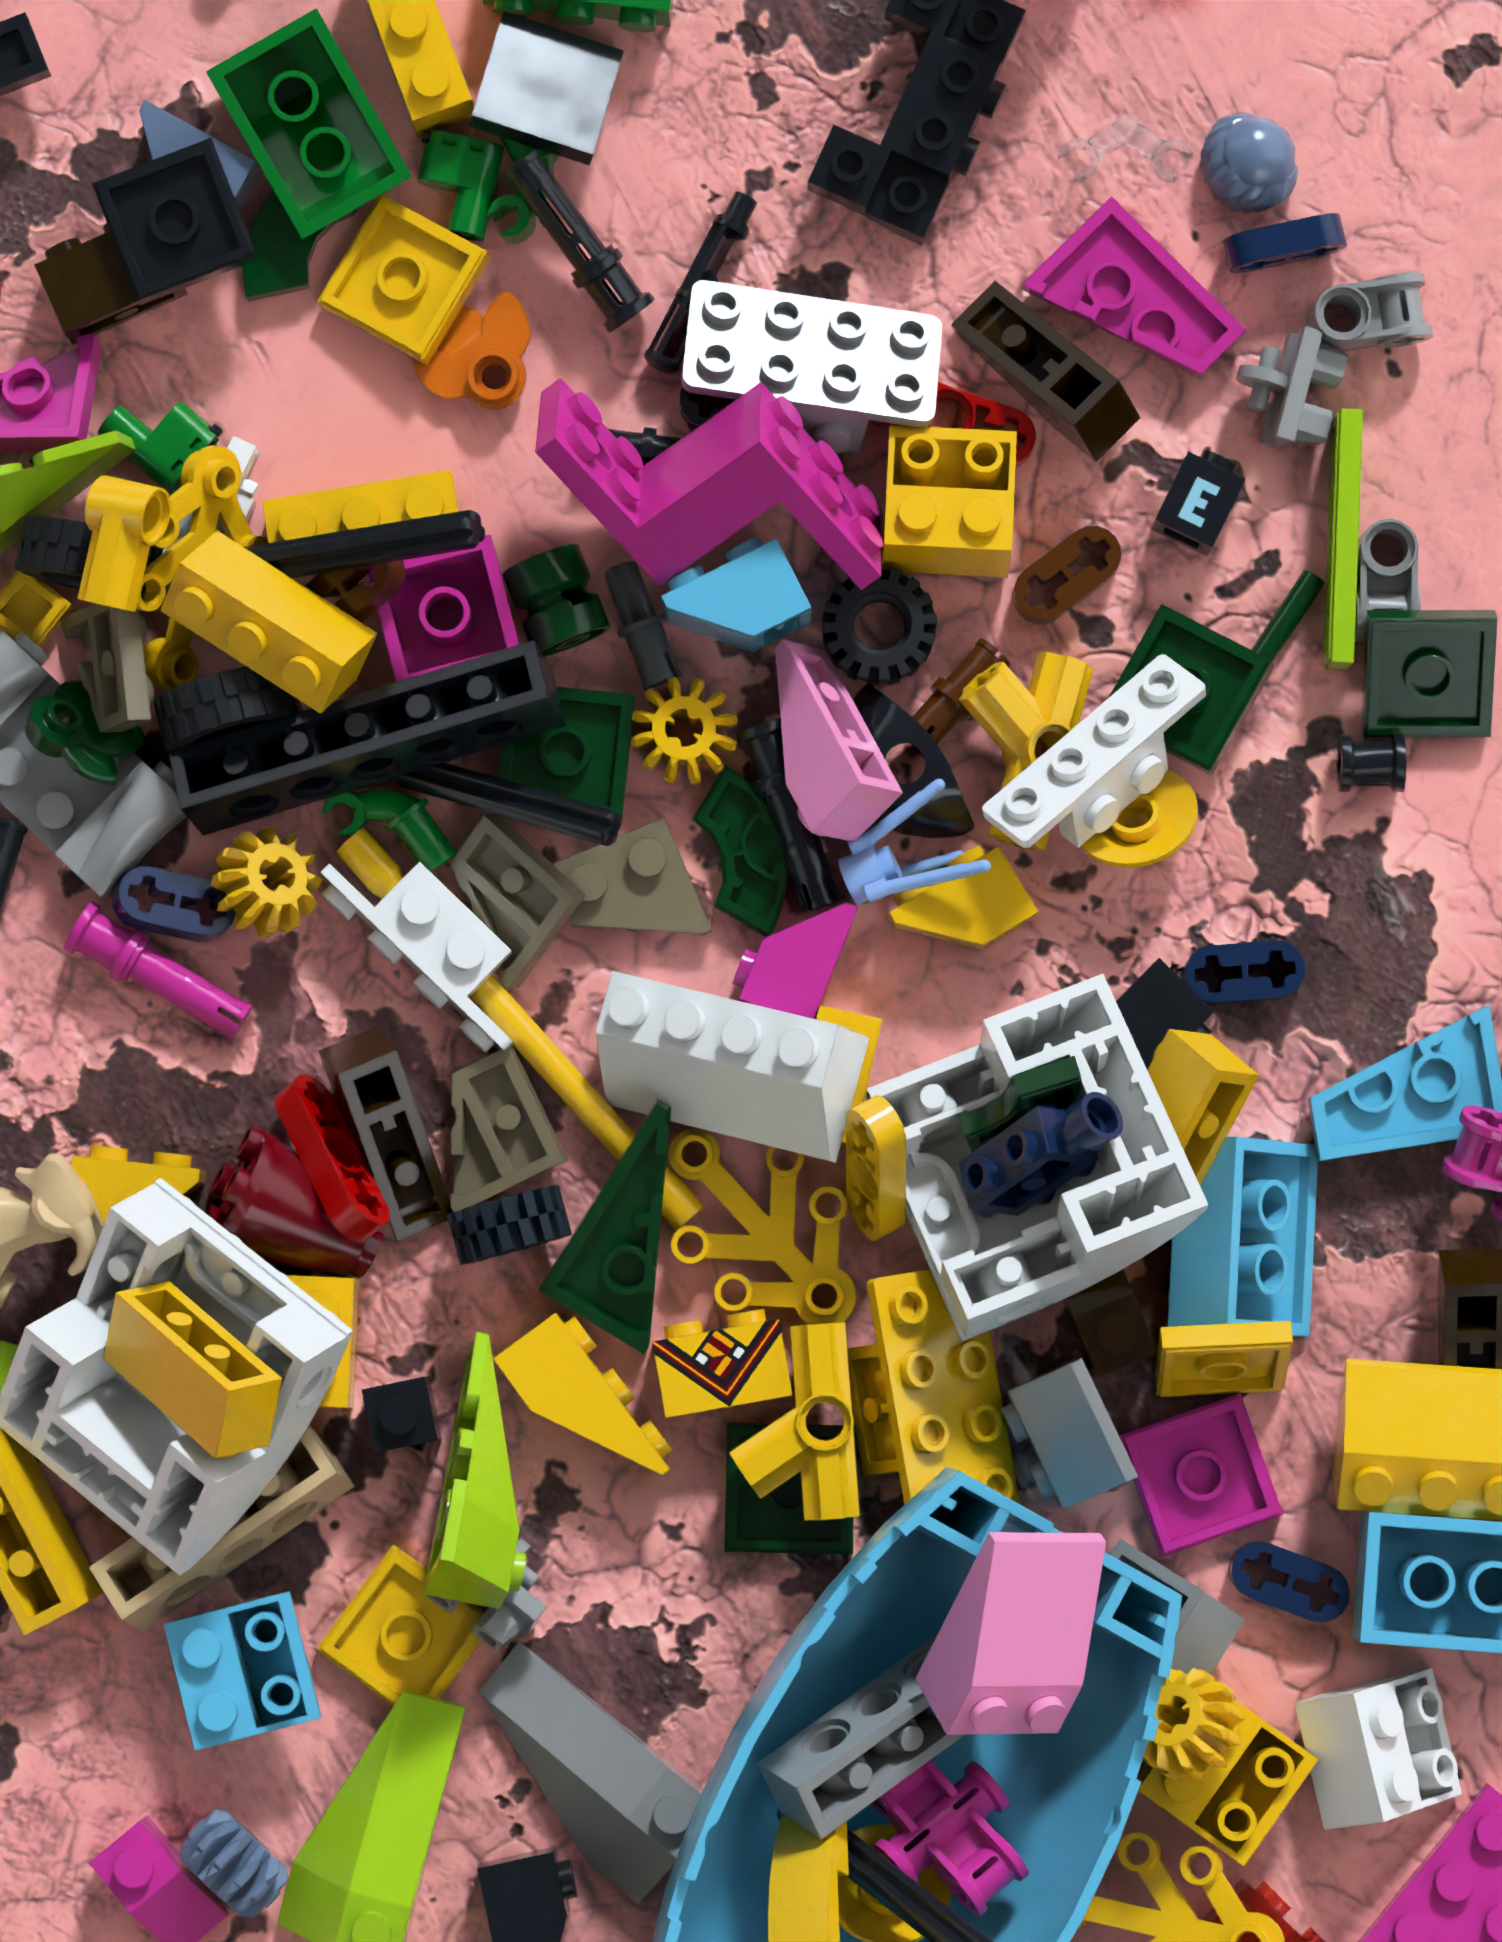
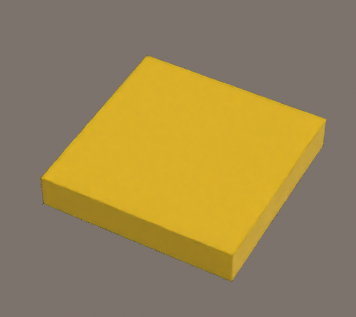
M381 194L318 298L317 303L323 309L428 366L490 261L491 256L486 250Z
M1291 1321L1161 1327L1155 1367L1156 1395L1172 1397L1281 1391L1285 1387L1293 1344Z
M395 1544L391 1546L316 1648L392 1706L395 1705L404 1690L440 1699L481 1643V1640L477 1638L472 1629L485 1613L479 1606L461 1602L452 1614L440 1608L423 1594L428 1569Z

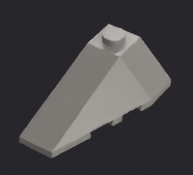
M519 1641L480 1689L479 1693L588 1864L637 1904H640L675 1864L694 1808L703 1789Z

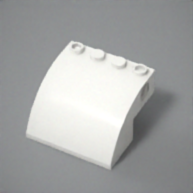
M1103 973L984 1019L979 1045L867 1088L866 1100L876 1095L885 1098L898 1114L906 1134L905 1213L961 1341L1032 1314L1108 1278L1172 1239L1208 1208L1206 1198ZM1075 1056L1081 1074L1082 1085L1072 1104L1090 1092H1099L1106 1095L1116 1104L1122 1115V1133L1102 1149L1097 1150L1099 1160L1096 1162L1095 1168L1087 1177L1075 1176L1056 1189V1193L1050 1203L1046 1205L1035 1204L1019 1216L997 1213L991 1218L979 1216L972 1209L968 1208L965 1189L962 1183L959 1162L970 1155L972 1151L965 1138L959 1115L982 1107L999 1097L1011 1085L1012 1075Z
M160 1178L154 1184L110 1207L76 1298L25 1327L0 1393V1428L180 1576L190 1570L238 1522L285 1463L323 1401L353 1330L339 1320L334 1313L325 1309L291 1282L285 1274L276 1270L247 1247L237 1236L231 1234L198 1208L189 1198L183 1196ZM170 1281L282 1378L269 1446L241 1452L233 1457L215 1459L111 1367L103 1357L115 1293Z

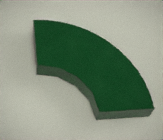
M273 190L260 208L249 232L259 260L243 265V282L247 301L250 302L309 289V263L318 241L336 223L357 215V209L302 240Z
M724 765V770L716 778L692 820L712 838L722 860L723 882L714 907L766 938L772 935L782 911L786 894V859L772 814L765 801L760 799L759 794H755L753 786L739 773Z
M1075 1056L1012 1075L1011 1085L999 1097L982 1107L959 1115L962 1129L971 1151L974 1152L981 1147L982 1141L985 1138L1002 1132L1021 1118L1022 1112L1031 1106L1053 1103L1058 1105L1060 1109L1066 1110L1076 1099L1082 1085L1081 1074Z

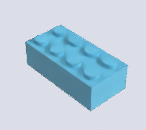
M1360 1511L1352 1639L1360 1643L1502 1653V1521Z

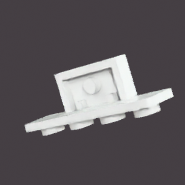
M1161 654L987 801L982 807L984 818L1022 848L1031 847L1059 823L1060 834L1079 848L1095 833L1106 831L1115 822L1119 813L1141 793H1149L1158 786L1165 773L1169 770L1163 732L1206 696L1205 684L1167 655Z
M421 862L375 907L332 865L328 864L320 872L321 878L328 885L321 893L327 902L348 921L357 913L374 930L367 937L368 941L393 965L402 957L420 975L413 981V984L439 1009L448 1001L465 1018L459 1026L460 1030L480 1050L487 1053L494 1046L498 1051H505L509 1046L513 1045V1041L468 998L512 954V950Z

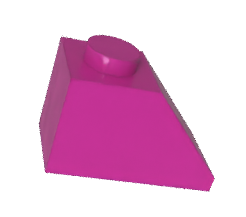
M844 903L763 938L757 953L745 949L732 982L733 985L743 988L739 1001L815 1019L855 919L858 907Z
M148 1815L138 1821L89 1863L127 1911L161 1942H197L229 1915L208 1887L182 1862L180 1853Z

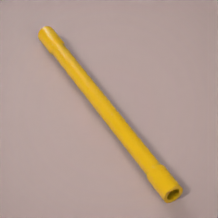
M365 828L358 830L336 851V854L369 891L381 899L404 878L401 868ZM491 974L469 997L513 1041V1046L618 1162L635 1135L633 1130ZM666 1164L662 1216L677 1231L691 1220L704 1205Z

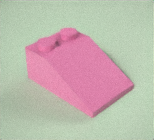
M989 1532L915 1678L946 1735L1041 1734L1059 1732L1084 1682L1106 1541L1101 1533Z

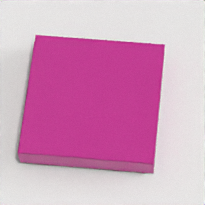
M1241 1393L1119 1435L1138 1475L1134 1482L1161 1557L1283 1515Z

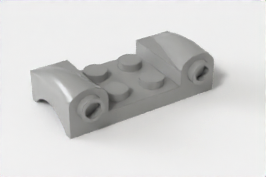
M2 631L0 633V803L52 850L101 898L108 901L112 896L115 885L139 863L160 839L187 817L180 809L173 771L161 760L151 769L135 753L113 757L117 765L118 781L115 785H107L80 776L72 770L64 757H50L35 749L25 733L27 712L38 698L45 696L53 697L60 684L41 667L49 656L23 631L13 640Z

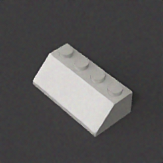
M616 971L611 973L595 1032L605 1099L610 1106L648 1115L657 1099L671 1106V1122L836 1163L846 1127V1113L851 1109L869 1037L837 1024Z

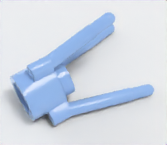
M942 779L934 780L923 790L917 792L874 827L863 833L855 842L847 841L852 854L838 859L847 889L858 906L868 901L872 903L891 894L962 879L990 870L991 864L988 860H979L948 867L947 864L964 853L961 850L899 867L889 845L880 849L875 845L876 842L945 788V782Z

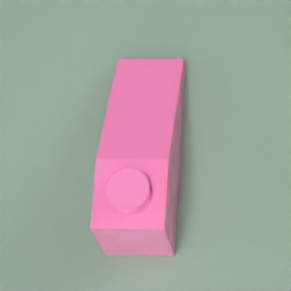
M783 639L775 647L786 786L798 806L797 814L800 821L811 833L818 836H828L855 842L903 792L826 650Z

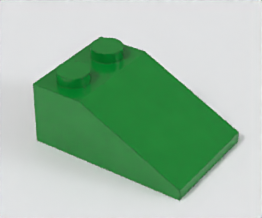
M317 8L206 71L302 240L412 177Z

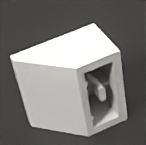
M1432 1668L1335 1689L1294 1703L1305 1750L1319 1759L1310 1772L1324 1830L1386 1822L1462 1794L1457 1775V1762L1452 1754L1443 1716L1442 1699L1437 1690Z

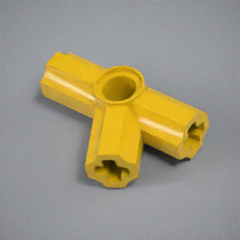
M1047 651L1038 652L1028 690L1004 662L994 663L988 669L976 675L963 689V694L958 700L1002 750L1006 771L1001 790L1037 760L1035 744L1039 737L1045 742L1048 750L1079 724L1094 670L1093 667L1086 664L1087 662L1068 655L1054 654ZM991 824L988 836L995 838L998 842L1022 848ZM1050 830L1031 847L1024 849L1045 851Z
M846 1322L789 1326L795 1407L731 1450L729 1454L760 1499L800 1473L805 1521L859 1517L860 1507ZM823 1402L837 1406L844 1418L843 1427L840 1432L829 1439H818L809 1432L806 1426V1416L809 1410L816 1404Z

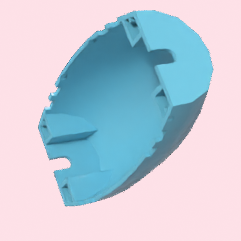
M946 1467L880 1527L827 1586L778 1652L732 1728L694 1808L664 1892L652 1942H768L770 1871L780 1821L776 1815L779 1807L757 1763L940 1631L989 1532L1063 1533L1053 1527L1054 1523L967 1474ZM1106 1552L1104 1553L1083 1686L1059 1732L964 1735L931 1759L952 1785H955L965 1776L964 1768L970 1762L978 1763L992 1776L1009 1800L1010 1806L1002 1813L994 1810L985 1820L1018 1853L1025 1863L1029 1875L1021 1882L1013 1879L986 1903L987 1911L979 1918L970 1913L953 1893L949 1904L951 1910L993 1942L1071 1941L1083 1921L1118 1846L1142 1782L1136 1778L1148 1740L1154 1741L1160 1719L1154 1716L1163 1677L1169 1678L1182 1595ZM869 1804L847 1820V1829L852 1832L869 1825L891 1823L872 1804ZM839 1926L840 1942H864L853 1937ZM923 1938V1939H921V1940H919V1941H917V1942H930V1941L927 1940L926 1938Z

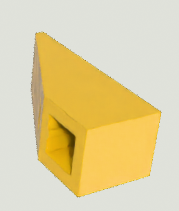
M554 1313L493 1358L532 1412L661 1475L671 1469L664 1457L671 1453L673 1449L651 1420L642 1426L638 1424L626 1407L635 1397L613 1368L604 1374L600 1372L588 1355L597 1345L575 1316L564 1322L558 1313Z

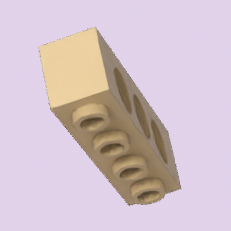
M309 1425L285 1463L263 1489L260 1496L238 1522L190 1570L179 1576L133 1537L91 1565L89 1569L120 1619L144 1632L355 1486L322 1434Z

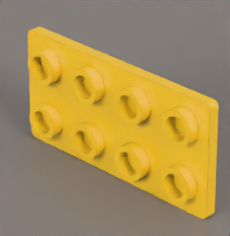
M930 1269L868 1280L867 1290L877 1344L848 1348L852 1410L864 1476L899 1472L905 1505L944 1468L949 1467L967 1474L1020 1504L1006 1420L1001 1411L1003 1402L990 1330L961 1341Z

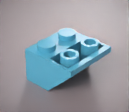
M759 537L743 542L725 554L728 561L724 565L708 573H705L702 566L689 569L671 579L667 583L670 591L661 596L663 614H665L669 625L753 653L811 623V605L777 538L764 545Z
M290 1591L175 1619L163 1624L195 1751L322 1718Z

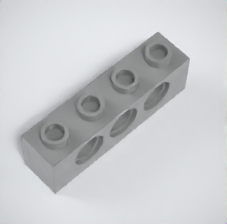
M937 1634L757 1763L784 1816L819 1839H823L964 1736L946 1735L915 1679Z

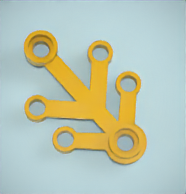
M215 445L206 446L192 453L186 459L181 472L182 487L170 496L171 513L166 532L159 542L151 545V547L169 549L145 568L141 590L145 583L146 593L142 599L140 590L137 610L151 612L157 610L162 605L166 594L165 586L173 580L179 563L215 533L218 520L225 535L242 547L268 543L265 537L252 534L236 497L241 484V467L235 454L228 448ZM193 512L189 532L176 542L180 531L179 522ZM172 618L169 619L166 637L153 639L143 649L146 675L151 679L153 688L171 690L178 685L193 681L197 676L199 668L198 658L190 648L193 632Z
M688 1129L678 1134L672 1141L669 1149V1160L674 1171L684 1179L691 1181L701 1180L750 1235L705 1233L697 1226H683L674 1233L671 1240V1249L674 1256L685 1264H696L704 1258L775 1261L793 1282H750L742 1274L728 1273L722 1276L715 1285L714 1295L717 1303L728 1311H740L747 1306L795 1308L800 1318L807 1324L844 1322L854 1309L856 1290L849 1275L838 1268L840 1220L847 1211V1199L843 1192L836 1187L824 1186L817 1189L810 1198L809 1211L811 1216L817 1221L812 1264L794 1245L797 1173L801 1170L804 1163V1155L796 1153L798 1159L796 1165L787 1171L779 1170L772 1161L773 1153L778 1148L769 1146L766 1152V1164L772 1172L769 1217L719 1163L720 1149L717 1141L711 1134L700 1129ZM698 1142L706 1148L707 1158L700 1166L692 1167L683 1161L682 1151L688 1143ZM826 1193L834 1194L838 1197L841 1205L839 1213L832 1218L822 1217L818 1214L815 1207L819 1196ZM685 1233H696L703 1241L702 1251L695 1257H686L678 1249V1241ZM729 1280H738L746 1288L745 1299L737 1305L726 1303L721 1296L722 1286ZM819 1284H829L837 1293L835 1304L828 1309L818 1308L812 1301V1291Z
M1141 1832L1130 1833L1121 1840L1118 1847L1119 1860L1127 1869L1138 1872L1161 1911L1094 1895L1083 1921L1078 1927L1079 1929L1086 1926L1089 1922L1155 1936L1149 1942H1241L1244 1935L1250 1932L1255 1933L1259 1937L1260 1942H1285L1281 1928L1272 1918L1258 1912H1247L1222 1872V1858L1214 1849L1204 1846H1194L1184 1852L1180 1860V1871L1187 1882L1203 1887L1223 1925L1198 1919L1163 1863L1159 1842L1152 1835ZM1143 1840L1149 1847V1856L1144 1863L1138 1865L1131 1859L1130 1849L1136 1841ZM1206 1854L1211 1861V1870L1206 1877L1200 1879L1192 1871V1862L1197 1855Z

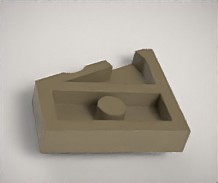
M93 603L62 618V629L65 637H80L89 660L81 661L77 670L84 689L89 693L91 708L100 732H124L151 720L150 710L154 700V689L151 679L146 675L143 646L146 642L147 628L145 619L139 610L136 609V612Z
M665 817L618 836L615 843L610 846L599 844L553 864L586 895L569 918L572 927L690 933L691 935L702 936L712 932Z

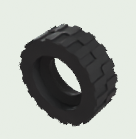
M27 516L24 520L14 567L17 571H21L28 576L57 585L80 589L92 531L88 529L86 522L57 517ZM150 546L146 567L163 554V548ZM144 583V585H143V587H142V590H141V597H142V599H143V597H144V595H145V593H146V584H145V583Z
M247 666L221 671L197 678L188 683H183L171 690L165 691L160 697H156L153 703L164 746L168 754L169 751L302 711L297 698Z

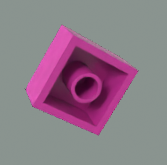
M491 534L485 535V539L482 542H478L474 549L403 560L405 564V577L401 588L378 609L396 682L520 645ZM378 564L371 565V570L368 573L370 582H376L373 571L379 566Z

